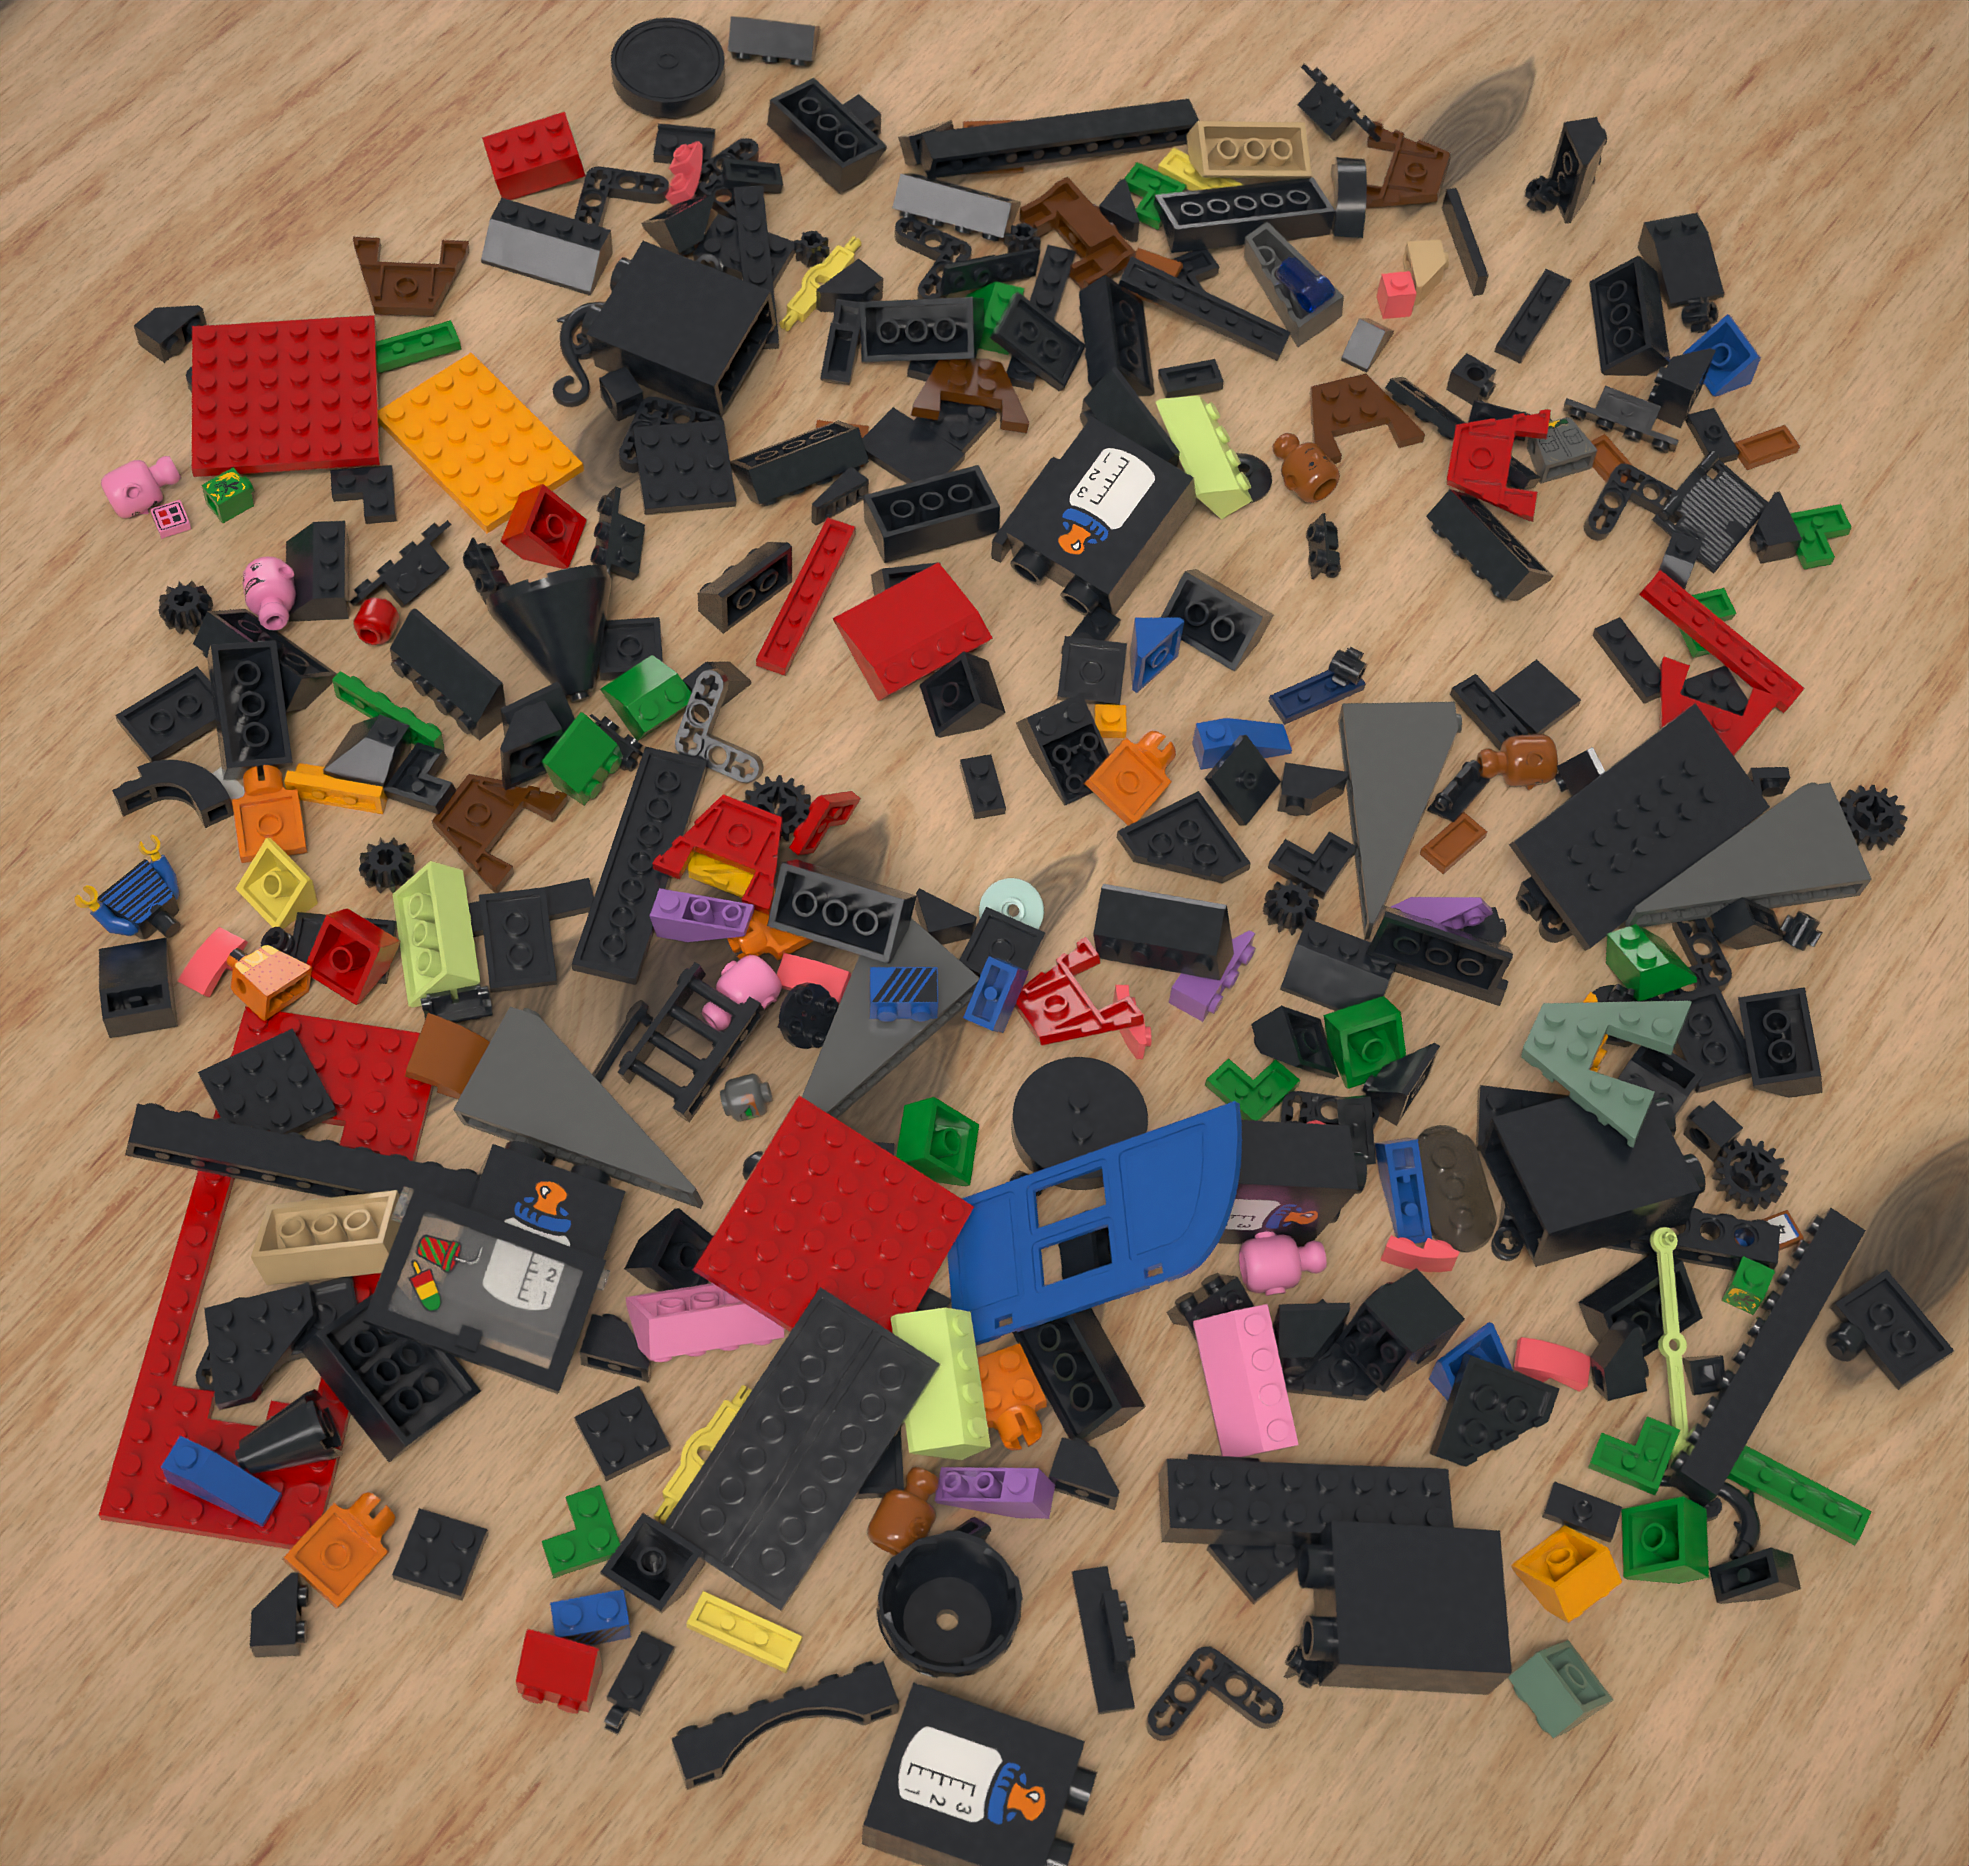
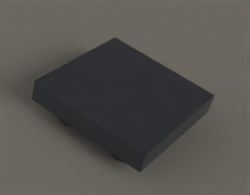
M1537 659L1493 692L1530 734L1544 733L1578 707L1581 701L1575 693Z

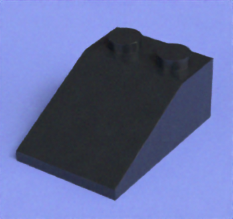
M1698 213L1643 223L1637 248L1643 259L1658 272L1660 291L1669 308L1689 304V298L1701 296L1709 297V300L1723 298L1724 290L1709 233Z

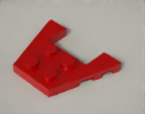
M1539 410V413L1525 415L1524 413L1513 415V418L1495 421V418L1456 425L1447 485L1533 522L1538 492L1506 487L1515 436L1547 440L1551 410Z
M1663 656L1660 664V729L1696 703L1727 748L1735 756L1780 700L1779 696L1753 688L1743 716L1683 696L1680 692L1690 665Z
M723 794L694 821L695 825L683 836L680 835L672 842V847L662 856L659 855L654 859L652 863L653 869L680 880L695 852H698L753 874L754 876L742 897V903L752 904L755 910L770 915L783 826L782 817Z
M1087 937L1079 940L1076 943L1077 948L1069 955L1063 953L1057 958V965L1046 974L1040 972L1025 984L1019 994L1015 1008L1041 1046L1135 1027L1145 1023L1142 1012L1130 996L1097 1010L1074 978L1075 975L1101 963L1098 952Z

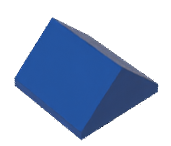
M1729 314L1723 317L1683 352V354L1709 348L1716 350L1704 382L1715 397L1750 385L1761 359Z
M1135 618L1130 647L1132 690L1135 693H1138L1178 657L1184 621L1181 618Z
M1488 1322L1437 1360L1429 1381L1448 1401L1464 1353L1513 1371L1494 1324Z

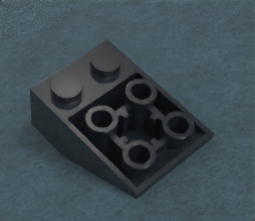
M1082 693L1016 722L1029 753L1064 806L1093 793L1084 783L1109 756V752Z
M167 938L99 949L100 1003L102 1020L109 1038L178 1027Z
M1640 1046L1618 1077V1080L1626 1081L1643 1076L1649 1090L1655 1092L1653 1098H1665L1669 1102L1676 1119L1695 1093L1705 1073L1673 1052L1672 1055H1668Z

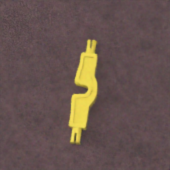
M855 236L851 237L844 247L836 246L823 263L813 266L806 272L802 279V288L787 304V315L779 322L783 330L785 328V331H789L797 320L804 322L816 309V289L820 287L818 283H826L854 262V253L861 246V241L858 238L856 239Z
M742 1385L731 1402L724 1400L708 1425L696 1431L687 1440L681 1453V1465L664 1488L663 1498L665 1500L656 1514L653 1515L657 1521L661 1519L662 1524L666 1522L705 1463L698 1456V1453L702 1450L712 1452L752 1390L750 1388L747 1390V1386Z

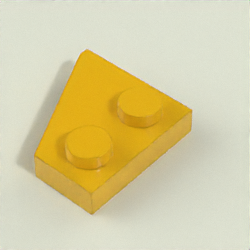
M698 852L694 853L688 864L689 878L741 898L754 876L751 873Z

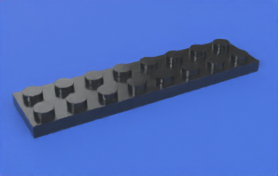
M645 746L571 964L573 971L633 985L637 984L654 933L650 913L659 888L668 890L672 876L654 870L652 863L657 856H662L672 847V842L677 837L683 836L687 832L708 768L707 760Z

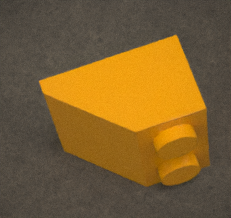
M1566 1525L1511 1564L1513 1571L1545 1610L1567 1623L1578 1618L1586 1609L1601 1598L1606 1597L1610 1591L1622 1583L1609 1548Z

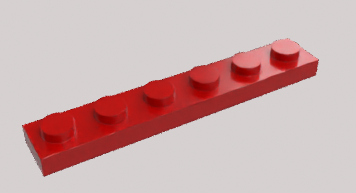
M827 517L756 658V666L784 676L786 675L856 534L855 526Z
M1661 570L1639 594L1752 688L1779 696L1780 700L1776 708L1781 712L1785 713L1805 689Z

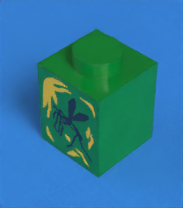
M234 468L201 485L206 504L222 524L254 507L251 494L254 492V488L250 480L246 476L241 477Z
M1743 1256L1732 1274L1721 1301L1754 1315L1765 1298L1775 1270Z

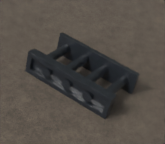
M696 962L693 963L690 969L686 968L677 980V988L633 1051H628L622 1057L618 1071L622 1079L629 1084L638 1075L674 1098L675 1104L672 1108L678 1116L689 1123L766 1013L761 1003L750 996L745 1003L738 1004L703 982L702 980L706 973L701 965ZM694 992L732 1015L731 1019L733 1021L726 1031L716 1030L683 1009ZM674 1020L679 1021L713 1043V1050L706 1059H699L664 1036ZM655 1047L693 1070L694 1077L687 1087H680L644 1064Z

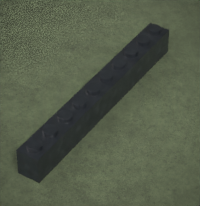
M1188 98L922 133L918 156L928 179L1186 145V135L1196 122L1199 121V118Z
M155 1103L137 1104L125 1156L330 1198L397 1190L400 1195L401 1212L403 1213L406 1212L414 1189L467 1208L478 1177L477 1173L470 1169L453 1170L444 1168L437 1162L428 1161L420 1163L410 1161L407 1157L399 1154L386 1156L377 1154L365 1147H357L355 1149L343 1147L332 1140H322L319 1142L306 1139L298 1133L281 1134L271 1132L269 1128L260 1125L247 1127L238 1125L227 1118H217L215 1120L204 1118L193 1111L176 1112L166 1110L163 1106ZM425 1212L423 1216L427 1218L451 1222L427 1212Z
M1829 1208L1822 1216L1816 1214L1807 1225L1805 1231L1809 1235L1806 1241L1802 1239L1794 1248L1791 1257L1795 1259L1791 1266L1786 1265L1776 1280L1780 1284L1777 1292L1771 1291L1761 1307L1766 1310L1762 1318L1756 1317L1747 1330V1334L1751 1337L1747 1344L1742 1343L1735 1351L1731 1359L1736 1362L1733 1369H1727L1719 1379L1716 1386L1721 1390L1717 1397L1711 1396L1703 1407L1701 1413L1705 1415V1418L1701 1425L1696 1423L1688 1433L1686 1441L1690 1445L1687 1447L1686 1452L1681 1450L1670 1465L1674 1472L1668 1483L1703 1507L1720 1492L1866 1231L1833 1208Z

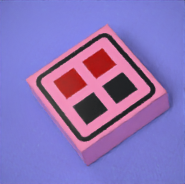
M180 500L150 509L161 539L191 530L189 520Z

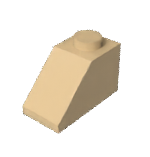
M1441 240L1407 241L1402 261L1404 270L1411 272L1417 293L1414 305H1419L1442 281L1444 269H1448L1449 255L1447 251L1443 250Z

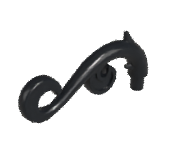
M605 302L586 303L569 314L557 318V322L563 323L559 335L563 357L582 385L579 392L568 393L565 390L566 387L574 384V378L570 375L564 376L554 383L552 389L553 397L562 406L576 407L583 404L589 398L590 383L578 359H589L592 357L588 339L583 338L582 332L576 335L577 343H582L580 345L573 343V335L576 329L583 324L585 315L590 307L594 304L603 306Z
M1671 1475L1663 1476L1660 1487H1674L1668 1483ZM1725 1482L1717 1496L1726 1500L1734 1508L1740 1523L1734 1522L1738 1535L1735 1539L1736 1546L1730 1554V1558L1735 1560L1747 1556L1749 1552L1755 1550L1760 1538L1761 1523L1754 1502V1492L1749 1491L1748 1495L1745 1496L1741 1490ZM1688 1497L1689 1500H1691V1501L1697 1503L1698 1505H1700L1698 1502H1696V1501L1693 1500L1692 1498ZM1718 1497L1704 1506L1707 1509V1522L1715 1520L1722 1511V1502Z

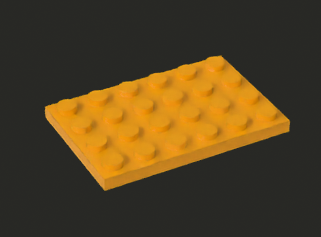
M472 352L379 410L380 426L487 534L509 520L519 493L540 484H544L551 491H554L584 471L583 463Z

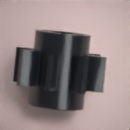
M1540 175L1539 179L1536 178L1530 181L1525 189V197L1530 199L1527 202V206L1535 212L1539 210L1543 214L1546 210L1556 207L1561 192L1556 190L1559 183L1550 177L1545 178Z
M1019 223L1015 226L1011 225L1010 233H1005L1004 244L1008 246L1007 253L1032 248L1040 249L1041 238L1037 237L1038 229L1026 223Z
M818 231L802 232L801 240H794L796 261H802L806 267H813L822 263L823 258H827L830 255L828 237H822Z
M1709 297L1689 298V305L1684 306L1681 313L1684 326L1687 328L1691 327L1692 333L1709 331L1711 329L1710 324H1715L1718 320L1716 304L1709 302Z
M1353 647L1347 648L1346 652L1339 649L1328 667L1329 671L1335 673L1332 681L1343 687L1348 686L1350 682L1358 684L1367 668V663L1361 661L1364 653Z
M1798 911L1795 917L1788 914L1780 928L1786 932L1783 940L1803 951L1808 944L1815 947L1823 933L1817 930L1820 921L1802 911Z

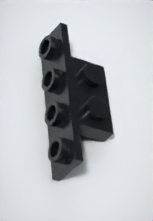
M1305 63L1301 66L1316 84L1297 105L1333 141L1339 137L1353 120L1377 143L1381 140L1374 132L1377 126L1366 115L1361 119L1357 115L1361 110L1350 99L1344 102L1341 98L1345 94L1334 83L1328 86L1325 82L1329 78L1316 67L1312 71Z
M1032 248L997 256L989 255L949 263L943 268L939 293L947 295L985 287L994 282L1006 283L1035 277L1041 250L1039 248Z
M1604 387L1596 408L1568 398L1564 402L1563 410L1568 412L1567 415L1570 418L1578 421H1584V419L1593 421L1597 428L1611 432L1612 429L1624 433L1623 437L1630 441L1640 442V440L1651 443V447L1657 451L1668 453L1670 450L1675 452L1679 442L1675 438L1652 430L1661 406L1611 387Z
M615 486L607 496L603 495L598 503L597 512L600 515L599 522L594 530L596 544L591 553L590 561L593 565H606L609 571L634 580L639 575L645 524L618 513L621 488Z
M447 520L441 526H438L434 522L421 533L425 538L418 545L412 541L399 551L402 558L395 564L390 559L376 571L380 576L373 582L367 578L354 589L357 595L349 602L355 606L382 584L401 608L450 568L430 545V542L450 527L451 523Z
M1108 1566L1072 1571L1071 1575L1098 1715L1135 1709L1128 1669L1131 1658L1136 1657L1133 1637L1126 1636L1124 1623L1129 1621L1126 1601H1119L1118 1590H1112Z

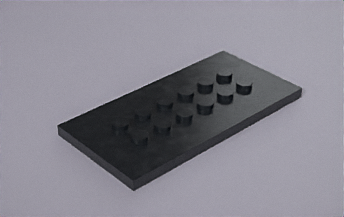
M1695 703L1512 841L1509 846L1583 949L1588 950L1606 937L1607 933L1612 932L1625 922L1634 907L1737 834L1770 808V806Z
M820 1287L664 1523V1526L703 1550L704 1561L780 1611H783L940 1368V1363Z

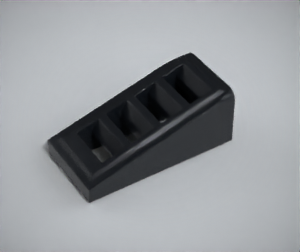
M852 467L848 468L812 503V523L817 526L826 521L827 517L831 518L862 501L863 495L868 494V478Z

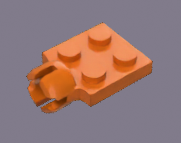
M1157 731L1146 733L1137 744L1132 743L1127 737L1123 739L1084 783L1127 825L1137 822L1172 782L1166 776L1165 769L1175 758L1176 749L1171 741L1163 750L1158 749L1157 747L1166 736Z
M263 765L265 776L263 781L258 778L257 766L248 769L243 775L245 791L243 797L232 799L241 863L252 862L266 838H271L288 856L308 853L298 790H286L284 788L282 773L275 766Z
M755 909L746 935L727 938L734 953L742 950L743 953L737 956L739 960L748 955L759 957L764 953H770L778 961L783 958L784 953L791 954L814 941L767 926L769 915Z
M1019 1343L979 1357L978 1365L988 1428L997 1430L1004 1446L1012 1451L1022 1450L1018 1441V1437L1023 1435L1027 1446H1032L1042 1437V1424L1036 1412L1047 1407V1400L1021 1344Z
M370 1492L362 1494L348 1509L340 1508L334 1502L282 1558L287 1565L295 1572H298L308 1584L336 1609L388 1553L380 1541L382 1536L394 1524L396 1516L390 1507L386 1505L372 1519L368 1514L381 1499Z

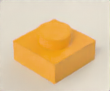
M1095 704L1094 721L1101 737L1126 738V705Z

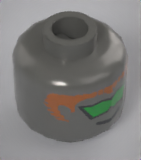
M756 1074L729 1079L725 1083V1089L720 1090L721 1102L726 1116L731 1115L738 1122L763 1116L767 1112V1103L773 1101L769 1083H762Z

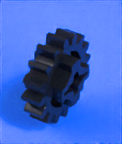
M778 775L776 781L773 782L766 776L765 784L761 785L755 781L753 783V791L746 790L745 800L742 802L775 814V809L779 803V808L775 815L782 817L781 836L787 842L789 841V834L794 833L796 828L802 822H805L808 817L811 796L810 794H805V786L803 784L794 787V778H790L786 783L783 782L782 775Z
M1871 784L1869 790L1866 791L1862 785H1858L1855 792L1851 789L1848 790L1845 797H1842L1839 802L1858 847L1861 843H1865L1867 849L1871 851L1874 844H1877L1880 850H1884L1887 843L1893 846L1906 828L1904 825L1908 817L1902 815L1905 806L1896 805L1895 802L1898 796L1895 795L1889 798L1887 796L1888 789L1886 788L1881 792H1877L1875 785Z
M1747 1138L1743 1146H1741L1735 1140L1730 1148L1724 1147L1719 1155L1720 1157H1717L1713 1165L1716 1170L1712 1175V1179L1720 1181L1716 1187L1717 1192H1727L1724 1199L1726 1202L1732 1199L1737 1200L1736 1207L1738 1209L1744 1203L1748 1204L1751 1212H1754L1758 1204H1760L1765 1210L1768 1209L1771 1201L1774 1203L1778 1202L1782 1195L1781 1193L1784 1192L1788 1185L1785 1179L1789 1172L1788 1170L1780 1169L1785 1160L1784 1158L1775 1159L1773 1157L1776 1152L1775 1148L1768 1151L1764 1150L1763 1141H1760L1757 1146H1753L1751 1139ZM1740 1158V1162H1735L1733 1166H1730L1732 1161ZM1768 1184H1771L1767 1190L1761 1192V1188H1766Z

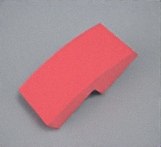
M699 141L689 145L683 144L673 154L674 159L669 166V170L675 177L671 180L669 191L665 196L672 205L692 199L696 191L703 159V145Z
M219 927L196 951L183 970L178 982L210 998L225 968L230 971L233 970V968L227 965L229 954L236 948L243 951L248 941Z
M784 953L777 976L781 981L782 989L791 991L796 985L805 982L819 984L829 991L831 997H834L838 1004H840L851 973L822 962Z
M1129 985L1115 986L1113 1003L1130 996ZM1131 997L1133 1002L1136 1004L1135 997ZM1144 1023L1139 1026L1120 1029V1033L1131 1053L1136 1059H1143L1145 1047L1151 1046V1027H1145Z
M1391 1235L1381 1261L1410 1270L1417 1268L1423 1272L1452 1271L1460 1251L1453 1249L1449 1243L1442 1240L1427 1238L1422 1249L1407 1238H1397Z
M1523 1337L1517 1340L1514 1370L1541 1382L1552 1378L1579 1392L1588 1387L1591 1363L1589 1356L1542 1340Z

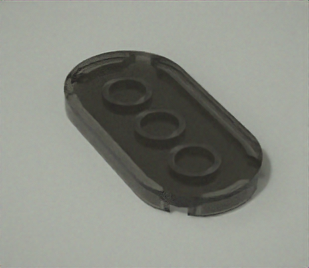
M1437 1125L1427 1128L1417 1139L1432 1236L1435 1240L1449 1243L1453 1249L1461 1253L1476 1251L1489 1242L1497 1224L1496 1210L1477 1147L1469 1136L1457 1132V1129L1454 1127Z

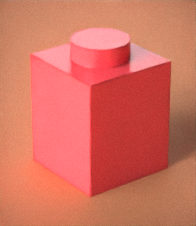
M1410 271L1384 273L1381 275L1376 297L1383 319L1411 317L1417 293Z

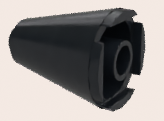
M316 1389L304 1393L239 1440V1449L235 1450V1455L241 1469H248L250 1473L256 1474L333 1460L341 1456L342 1451L337 1450L336 1447L342 1445L332 1413L329 1407L321 1409L317 1402L323 1399L321 1394Z

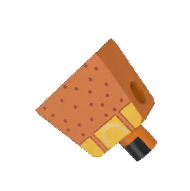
M269 945L262 946L250 955L236 948L227 958V965L233 968L232 992L264 1021L309 992L312 967Z

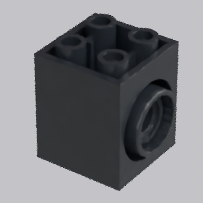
M1416 1268L1394 1283L1388 1282L1374 1291L1359 1307L1336 1342L1380 1390L1385 1393L1436 1359L1465 1318Z

